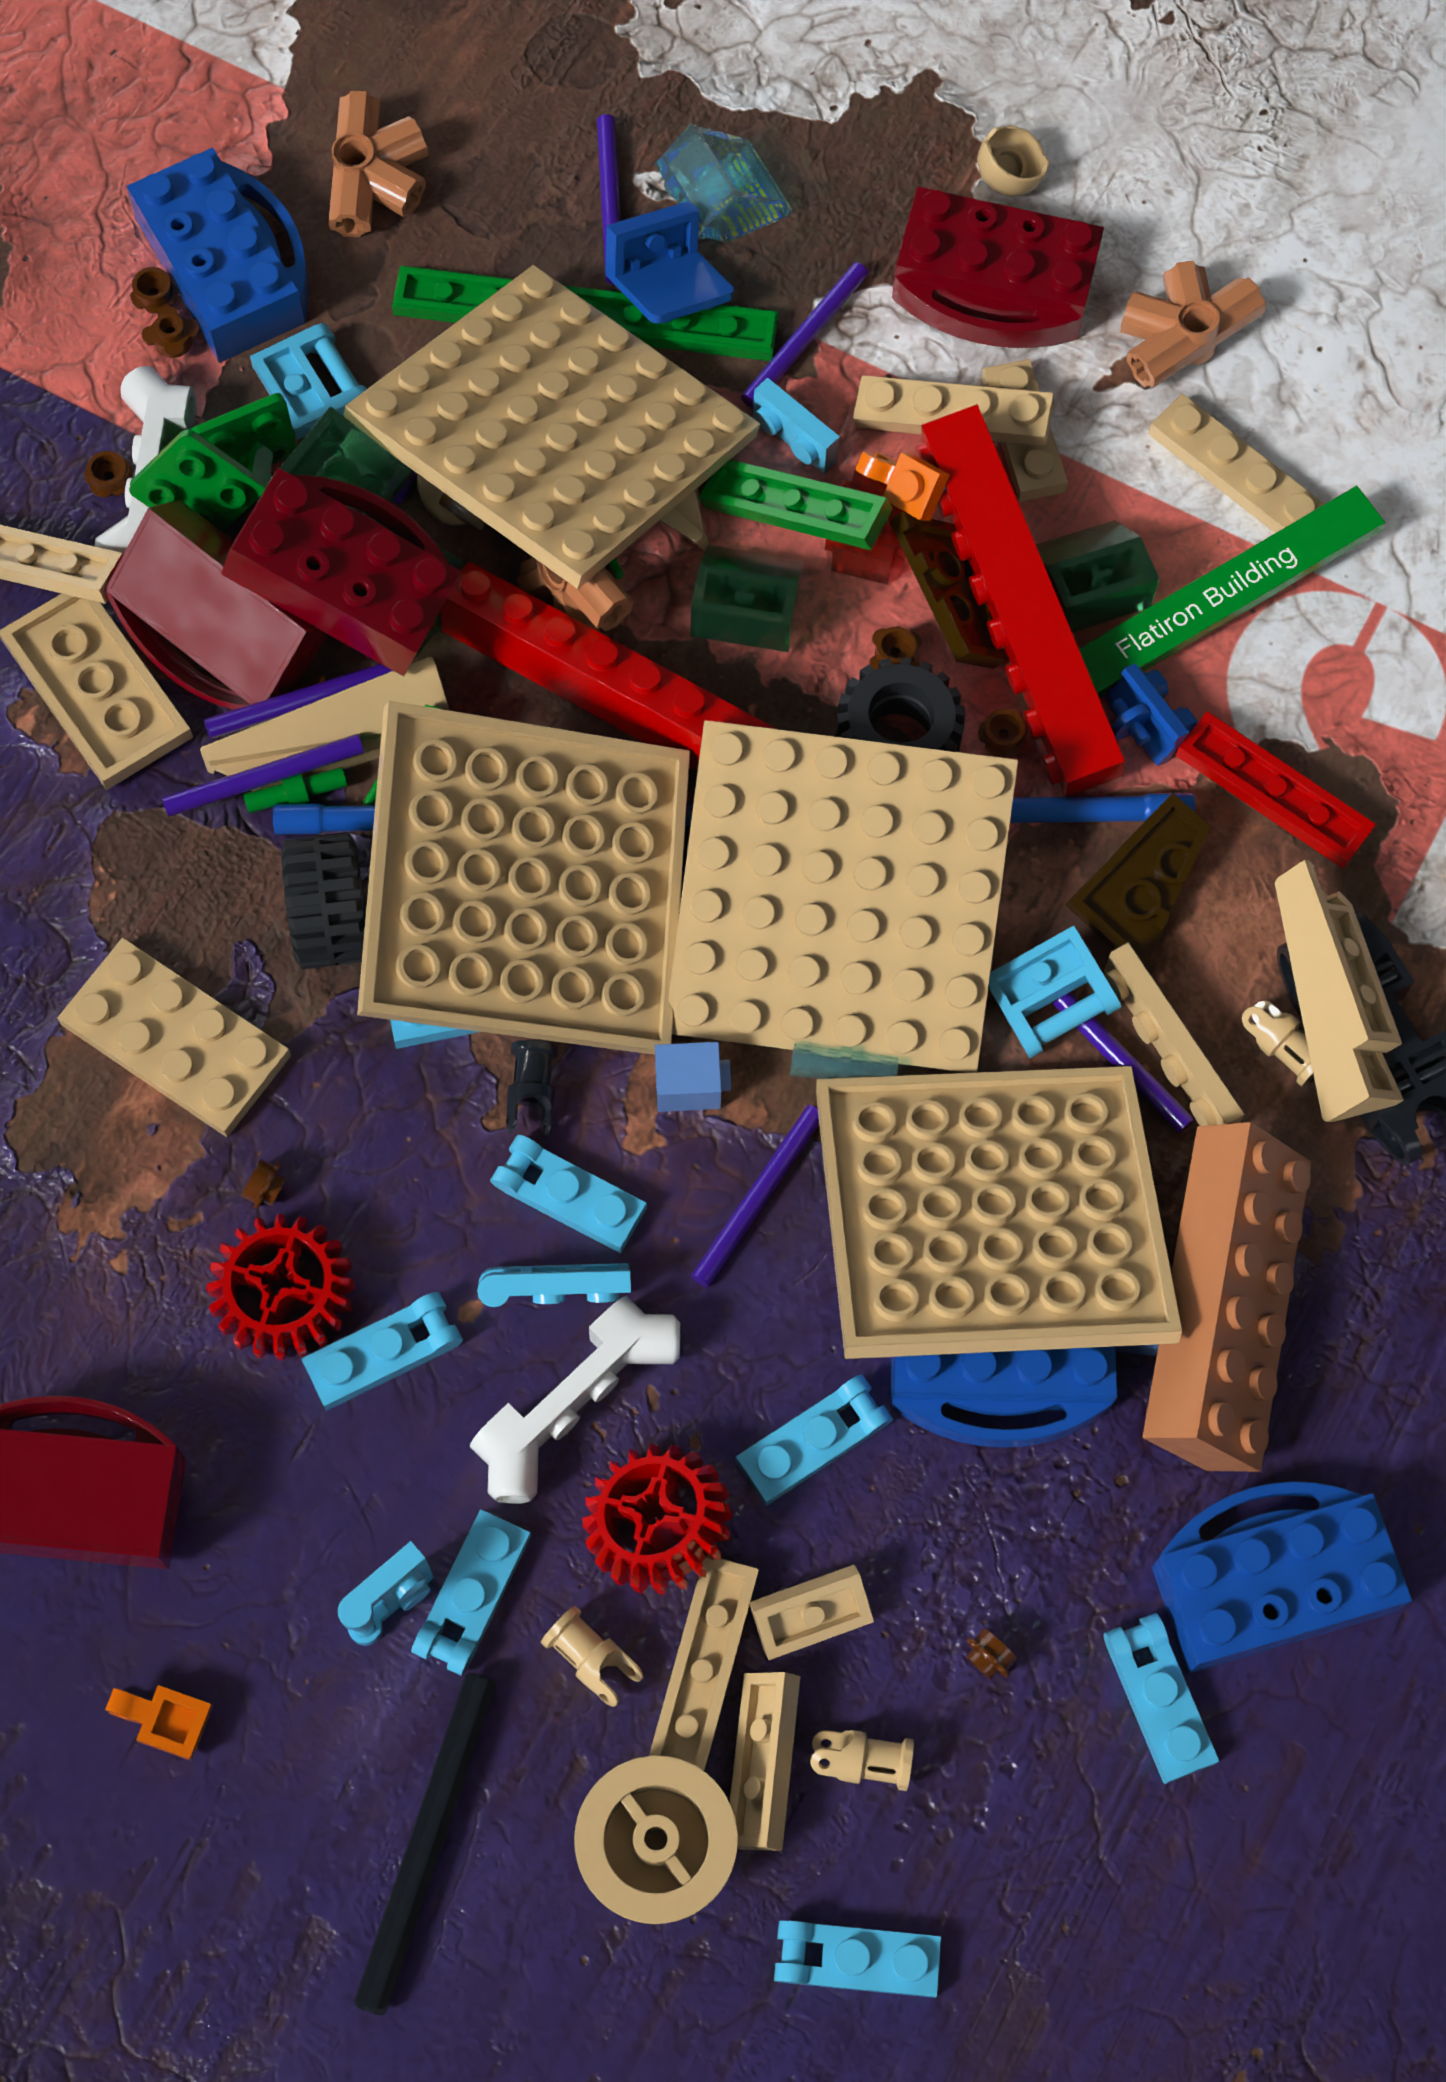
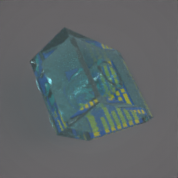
M690 124L655 163V166L665 180L663 185L666 192L679 204L691 201L700 210L698 237L730 242L785 218L792 211L791 206L748 139Z

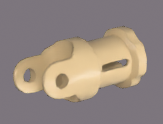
M1269 1001L1258 1002L1255 1006L1249 1007L1244 1011L1242 1023L1256 1037V1042L1260 1049L1269 1057L1275 1055L1297 1075L1296 1082L1301 1087L1305 1086L1314 1075L1306 1035L1300 1029L1301 1022L1293 1014L1281 1012ZM1251 1015H1252V1017H1253V1020L1256 1022V1024H1253V1023L1250 1021Z
M575 1605L564 1613L545 1634L541 1644L546 1649L554 1647L577 1669L575 1676L584 1685L593 1691L604 1703L615 1707L619 1702L618 1697L601 1679L600 1670L606 1666H617L627 1677L635 1682L643 1679V1673L640 1667L612 1639L603 1640L580 1618L581 1610Z
M823 1730L814 1736L812 1747L815 1752L811 1757V1766L816 1773L837 1777L841 1781L859 1784L862 1779L893 1783L897 1785L898 1790L907 1791L912 1767L914 1739L905 1738L902 1743L868 1739L866 1732L854 1730L844 1732ZM828 1739L831 1741V1745L825 1747L821 1744V1741ZM821 1759H828L830 1764L822 1766L819 1762Z

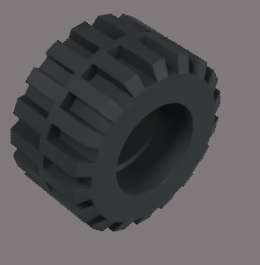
M901 657L900 664L892 665L890 658L879 660L878 669L876 670L870 665L862 668L859 680L852 677L846 684L845 694H841L838 703L835 737L960 752L965 727V707L960 705L961 694L957 687L948 689L950 678L943 672L936 676L932 674L933 665L922 661L920 667L911 665L912 658ZM902 714L917 720L925 728L927 734L912 742L898 743L879 735L873 728L872 723L886 715Z
M349 832L285 839L281 850L282 876L289 931L296 962L302 970L361 963L366 915L357 848L354 839Z

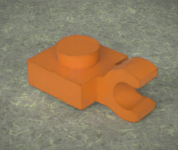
M863 451L855 469L866 477L887 484L883 497H886L890 504L922 521L931 520L950 474L912 453H901L896 462L880 452H876L875 456Z
M158 1685L152 1701L114 1688L105 1710L109 1711L111 1715L142 1724L136 1739L138 1742L192 1761L213 1706L210 1703Z

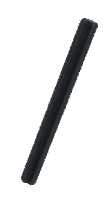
M467 1673L464 1676L354 1999V2006L375 2015H384L388 2010L496 1690V1682L486 1676L476 1673Z

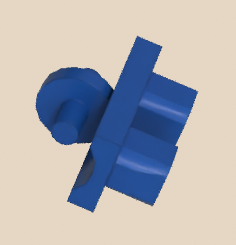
M1135 663L1124 668L1120 681L1105 696V699L1110 704V709L1117 717L1111 728L1116 740H1122L1131 735L1135 742L1143 747L1153 762L1159 766L1170 760L1198 721L1188 708L1179 707L1171 710L1164 698L1169 692L1168 682L1159 670L1143 673Z

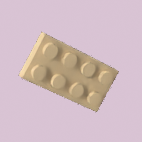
M60 594L0 630L2 642L106 790L193 738L189 726L100 602Z
M121 938L57 1017L63 1027L227 1138L291 1057L287 1047L124 938Z

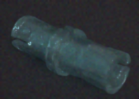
M794 1043L789 1076L815 1079L897 1076L898 1057L853 1052L852 1047L841 1045V1050Z

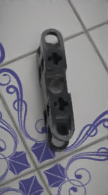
M1354 910L1402 1041L1401 1045L1388 1053L1382 1054L1400 1090L1403 1101L1395 1106L1359 1116L1371 1135L1387 1153L1400 1164L1408 1165L1422 1157V1147L1415 1132L1419 1128L1416 1121V1113L1424 1110L1434 1111L1446 1119V1032L1443 1031L1424 1041L1420 1039L1398 1001L1405 998L1414 984L1413 978L1385 935L1366 915ZM1286 942L1277 948L1278 967L1289 999L1302 1019Z

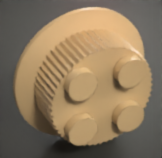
M645 1756L616 1766L600 1778L592 1787L577 1817L574 1843L576 1859L582 1877L590 1891L605 1907L623 1918L635 1922L667 1924L696 1914L720 1893L735 1863L738 1835L732 1807L722 1789L707 1773L697 1766L678 1758Z

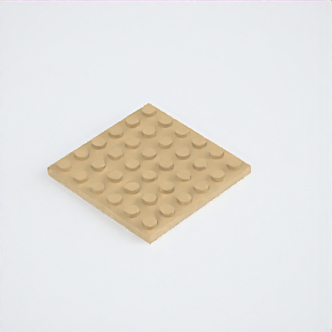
M532 265L345 405L343 418L348 424L576 589L581 588L757 437L760 427L759 422L535 265Z
M388 701L383 710L357 1015L655 1055V1045L671 1044L673 1008L668 998L680 912L690 751Z
M704 720L668 998L673 1008L672 1034L977 1073L1018 760Z
M1132 1066L817 1079L816 1098L845 1359L1176 1344L1180 1342L1182 1327Z

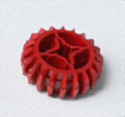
M278 1213L274 1220V1228L269 1229L264 1220L257 1217L254 1220L256 1233L248 1236L243 1228L236 1229L235 1235L240 1243L237 1247L229 1243H221L219 1250L228 1260L227 1262H211L209 1267L211 1273L220 1279L206 1284V1291L209 1296L218 1298L209 1305V1310L213 1317H223L218 1324L220 1331L223 1335L235 1333L233 1342L240 1350L253 1342L254 1355L258 1358H263L267 1354L270 1345H273L277 1360L283 1361L287 1356V1346L294 1345L299 1356L305 1357L308 1354V1348L304 1341L313 1337L317 1345L320 1347L325 1346L327 1339L322 1329L326 1326L333 1331H340L343 1326L341 1320L334 1312L345 1313L351 1311V1301L342 1295L355 1290L353 1278L343 1276L352 1269L350 1259L348 1257H338L343 1250L338 1239L325 1242L328 1233L324 1226L318 1225L308 1233V1221L305 1217H298L292 1228H288L285 1215ZM274 1251H279L271 1263L263 1266L253 1265L260 1257ZM301 1253L313 1258L323 1268V1289L313 1287L310 1280L300 1277L302 1267L299 1259ZM288 1278L291 1289L281 1288L278 1295L274 1296L270 1288L271 1285L280 1286L283 1280ZM240 1285L249 1287L253 1294L262 1297L260 1309L263 1314L260 1322L253 1320L240 1309L238 1300ZM297 1308L310 1309L300 1319L283 1324L286 1315L290 1311Z
M650 1443L647 1455L644 1458H641L636 1450L629 1449V1463L623 1467L618 1462L610 1460L609 1468L613 1475L609 1480L595 1477L594 1484L601 1494L585 1497V1505L592 1514L582 1518L583 1528L588 1534H591L585 1539L586 1547L593 1555H597L595 1563L601 1571L611 1572V1578L619 1586H624L630 1581V1586L634 1591L641 1594L645 1592L651 1583L653 1589L658 1594L665 1595L669 1580H674L680 1589H686L688 1582L686 1574L694 1571L699 1577L706 1578L707 1570L702 1562L706 1558L721 1560L722 1553L714 1543L730 1540L731 1533L727 1526L722 1523L733 1519V1510L728 1503H724L729 1498V1491L724 1483L718 1482L719 1474L716 1469L709 1464L703 1466L704 1461L696 1452L691 1451L684 1457L681 1448L673 1443L664 1455L658 1445ZM680 1485L695 1492L697 1498L696 1515L688 1514L684 1507L679 1506L681 1502L678 1496ZM666 1513L667 1515L660 1520L659 1514ZM655 1517L656 1523L650 1525L648 1522H651V1520ZM620 1522L628 1523L631 1529L635 1530L634 1540L637 1542L635 1553L621 1547L619 1540ZM680 1541L674 1547L668 1549L673 1543Z

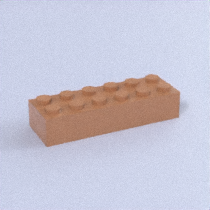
M1252 1122L1197 1126L1171 1272L1182 1334L1179 1343L1159 1344L1142 1436V1438L1205 1471L1261 1472L1264 1451L1269 1441L1268 1426L1272 1401L1277 1391L1276 1376L1281 1346L1286 1336L1285 1321L1290 1292L1294 1286L1293 1272L1298 1241L1302 1236V1216L1306 1192L1311 1181V1161Z

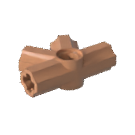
M350 91L348 95L340 97L336 141L331 149L334 168L329 227L330 230L337 231L343 237L360 238L362 234L371 232L373 200L404 217L406 214H412L418 207L426 188L425 178L405 167L428 157L427 145L415 119L408 116L380 129L381 101L379 98L371 96L367 91ZM358 162L361 163V164H359V165H354V166H351V165H350V164H352V163H358Z
M1194 261L1176 263L1172 269L1165 271L1163 275L1167 300L1135 291L1130 296L1121 322V333L1141 338L1145 341L1128 351L1127 363L1133 372L1134 378L1144 388L1146 386L1154 388L1188 364L1197 365L1209 361L1214 356L1219 343L1265 313L1266 302L1260 293V288L1249 277L1246 279L1239 277L1211 296L1204 266H1199Z
M531 557L521 563V571L516 578L521 590L541 601L552 596L554 608L600 632L599 628H602L605 632L618 626L631 613L634 604L632 598L605 567L581 588L576 589L534 557Z

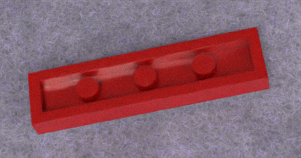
M1208 711L1184 739L1175 755L1342 869H1345L1376 825Z

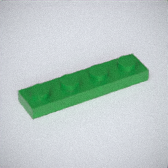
M729 460L709 477L698 497L706 509L871 550L893 509L886 497L734 460Z

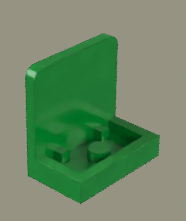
M274 393L187 429L196 432L236 461L257 441L274 452L272 464L282 461L288 454L297 451L287 403L281 393Z
M183 430L131 480L129 492L134 498L149 508L180 499L222 532L229 528L248 507L260 499L273 477L270 471L274 452L257 441L236 461L196 432Z

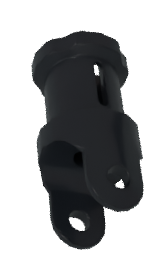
M542 1040L515 1041L511 1044L510 1050L511 1055L515 1057L513 1084L509 1085L507 1089V1132L512 1133L517 1122L518 1105L533 1107L541 1114L540 1133L542 1138H547L552 1126L555 1090L550 1087L552 1060L558 1056V1047Z

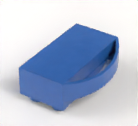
M212 147L126 186L137 223L166 273L172 278V283L177 286L178 293L192 318L198 321L200 331L219 363L306 323L309 303V278L303 245L298 230L281 201L256 178L235 166L221 161ZM242 195L257 202L269 211L284 228L294 250L295 264L292 267L287 268L283 266L276 239L268 223L261 213Z
M1116 1346L891 1357V1408L917 1426L932 1433L977 1446L998 1448L1025 1447L1066 1437L1084 1429L1108 1413L1117 1398ZM941 1409H964L980 1414L998 1416L1025 1415L1041 1411H1065L1066 1418L1044 1426L1001 1430L981 1428L951 1420L942 1415Z
M1272 1483L1232 1494L1212 1504L1192 1518L1174 1536L1152 1565V1570L1187 1674L1393 1614L1412 1602L1374 1494L1363 1496L1343 1488L1319 1483ZM1278 1496L1308 1497L1318 1501V1508L1315 1510H1281L1251 1517L1231 1526L1209 1541L1203 1540L1199 1535L1200 1527L1214 1517L1250 1501Z

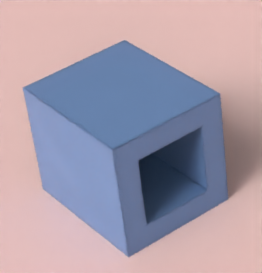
M718 1042L655 1045L658 1112L721 1109V1091H731L730 1060H719Z

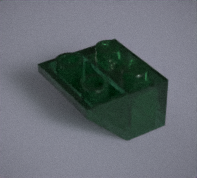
M1113 520L1036 544L1071 632L1145 610L1152 606L1160 578L1141 536L1118 521Z
M708 545L699 564L691 604L690 636L789 653L805 560Z

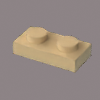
M855 1565L749 1602L763 1650L768 1660L874 1622L861 1576Z

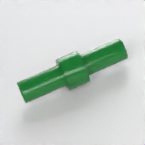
M339 767L303 778L302 774L283 779L281 784L243 794L248 813L250 814L272 808L274 804L309 803L308 797L347 787L343 768Z

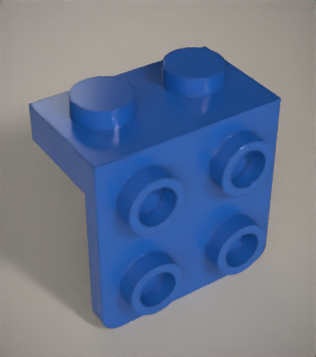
M691 201L606 225L605 275L653 323H667L688 314L712 309L733 299V286L698 252L700 210Z

